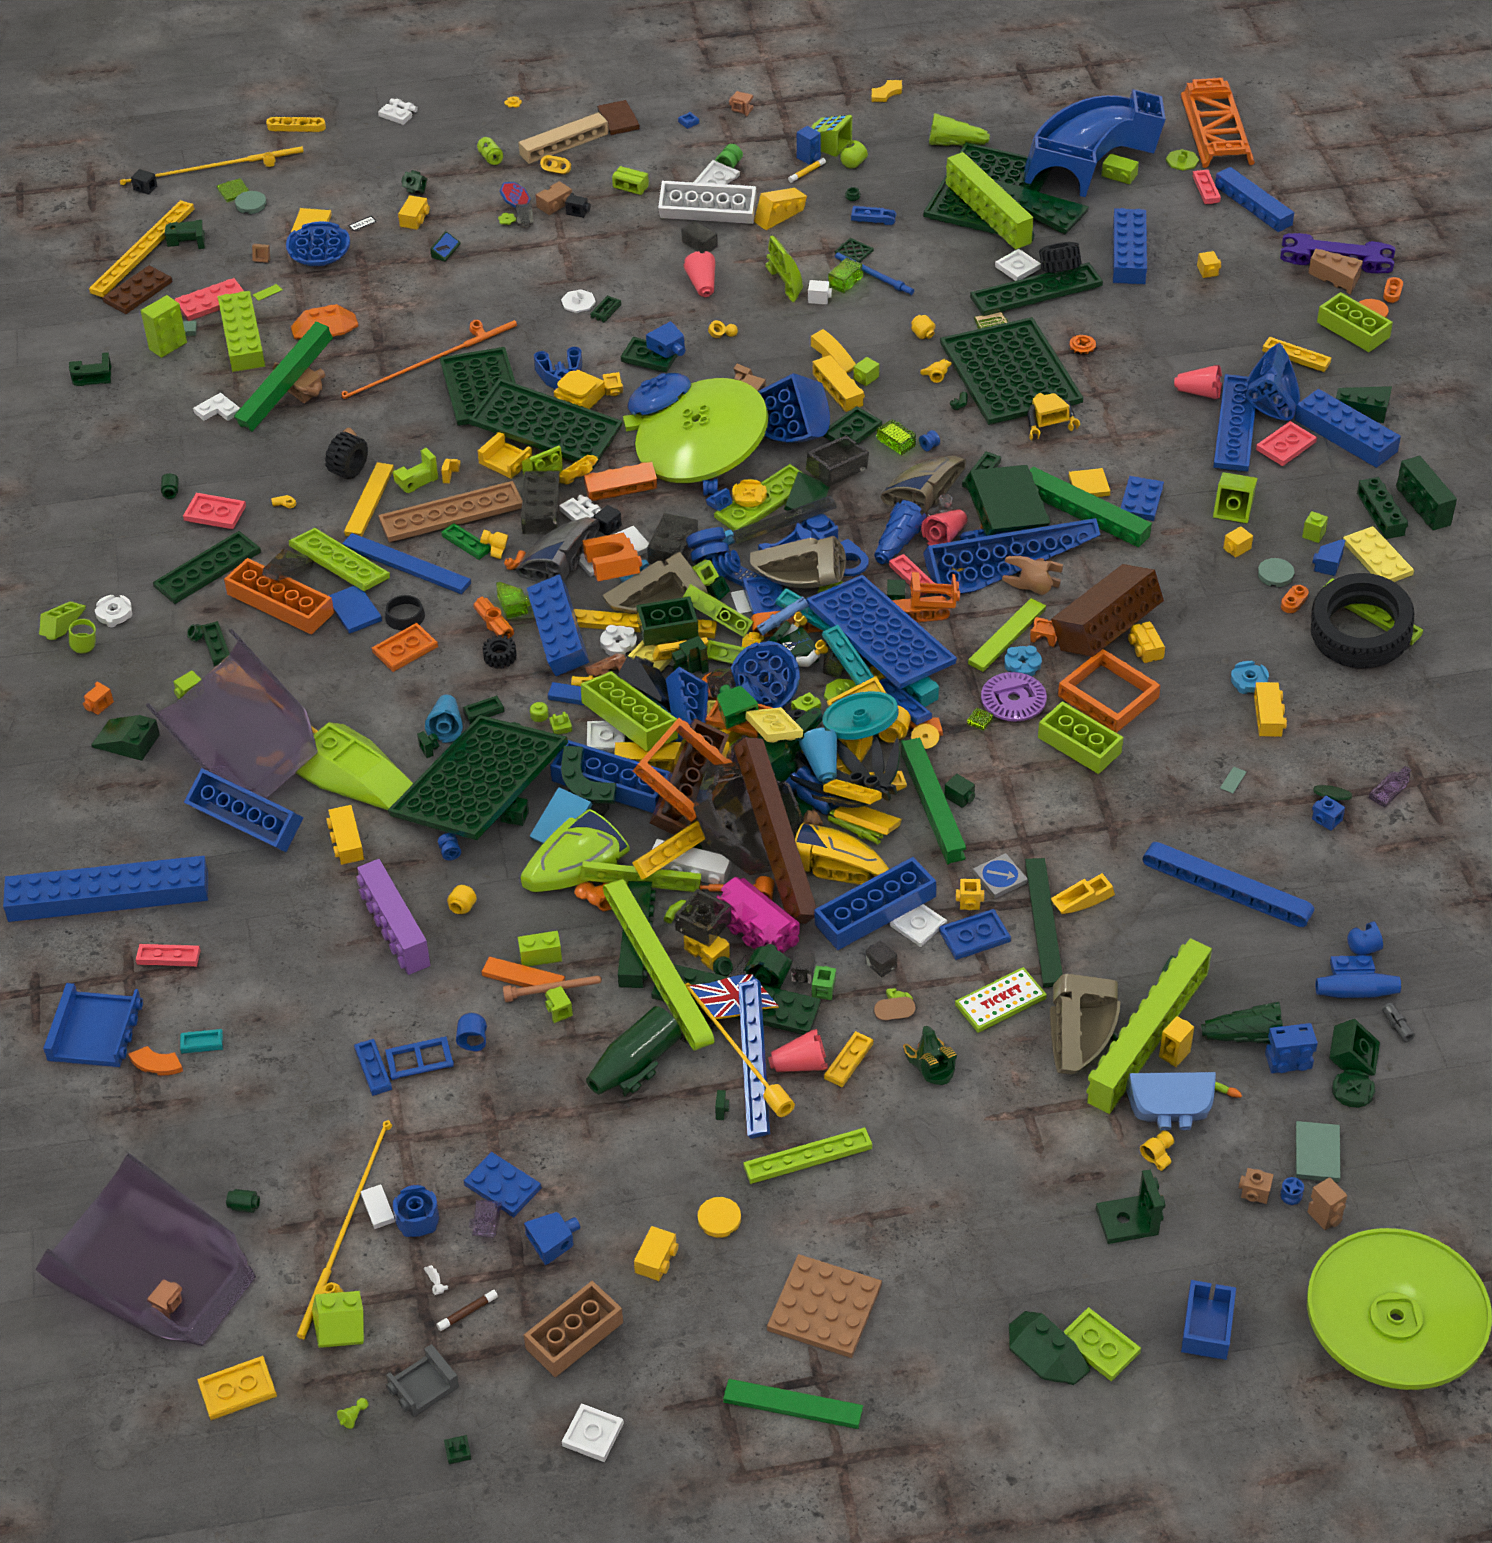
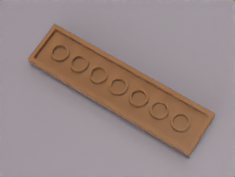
M510 481L379 515V521L388 542H393L447 528L453 523L459 525L524 508V505L514 482Z

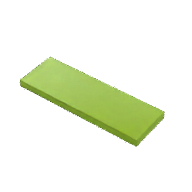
M791 464L787 465L761 482L767 490V497L762 504L755 507H744L733 500V503L721 511H716L714 518L735 533L740 534L786 504L798 471H801Z
M316 528L289 540L290 547L362 591H366L390 578L388 571Z

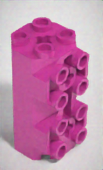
M734 877L723 885L721 897L717 895L714 902L717 912L715 918L720 924L728 927L732 934L737 935L743 932L744 936L742 939L747 946H751L754 950L757 947L772 944L777 947L778 951L784 953L789 948L797 945L800 933V923L745 878Z

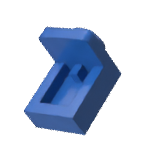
M727 488L718 491L706 499L707 505L717 511H721L733 503Z

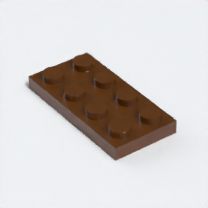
M149 265L103 296V302L127 314L173 282L172 277Z

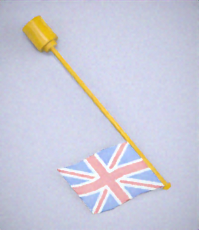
M746 974L711 983L697 985L686 983L685 986L689 993L766 1087L763 1098L776 1115L784 1117L791 1113L795 1103L779 1084L769 1085L716 1020L740 1016L738 983L755 980L756 978L752 974ZM761 985L762 1010L779 1008Z

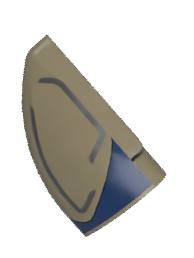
M945 456L914 465L894 478L882 492L881 499L885 504L893 507L898 501L899 503L902 500L910 501L922 508L920 511L922 515L926 514L933 504L937 505L966 468V460L958 456Z

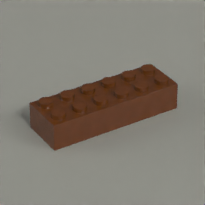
M694 719L690 727L695 732L701 734L710 745L715 746L722 754L729 735L702 721ZM683 738L667 780L698 806L706 796L716 766ZM660 796L649 823L675 835L694 823L697 817L690 822Z

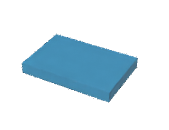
M558 787L530 834V838L543 844L567 819L571 817L577 818L583 812L590 809L593 804Z

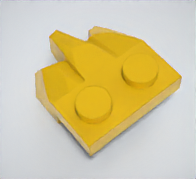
M594 455L584 456L554 476L556 482L567 485L572 483L575 478L587 475L593 470L592 467L596 464L598 458Z

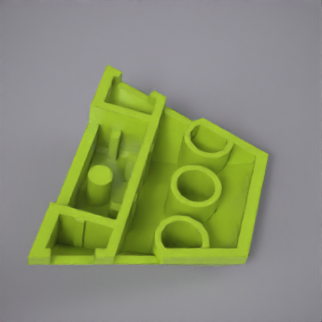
M772 235L769 238L768 245L770 254L767 255V259H769V262L765 264V267L771 275L779 274L785 282L786 295L792 302H795L803 288L800 271L783 245Z

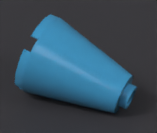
M442 695L426 718L425 730L428 736L435 733L442 743L453 742L461 735L463 723L456 699L451 695Z
M825 728L807 731L804 733L802 740L799 738L800 748L818 781L826 784L837 776L836 732L833 729L825 731Z

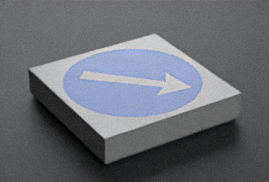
M1006 853L973 868L975 877L980 879V883L994 899L1028 883V878Z

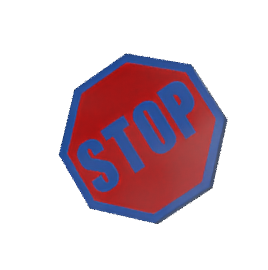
M504 182L499 192L506 203L514 208H527L530 197L524 187L515 182Z

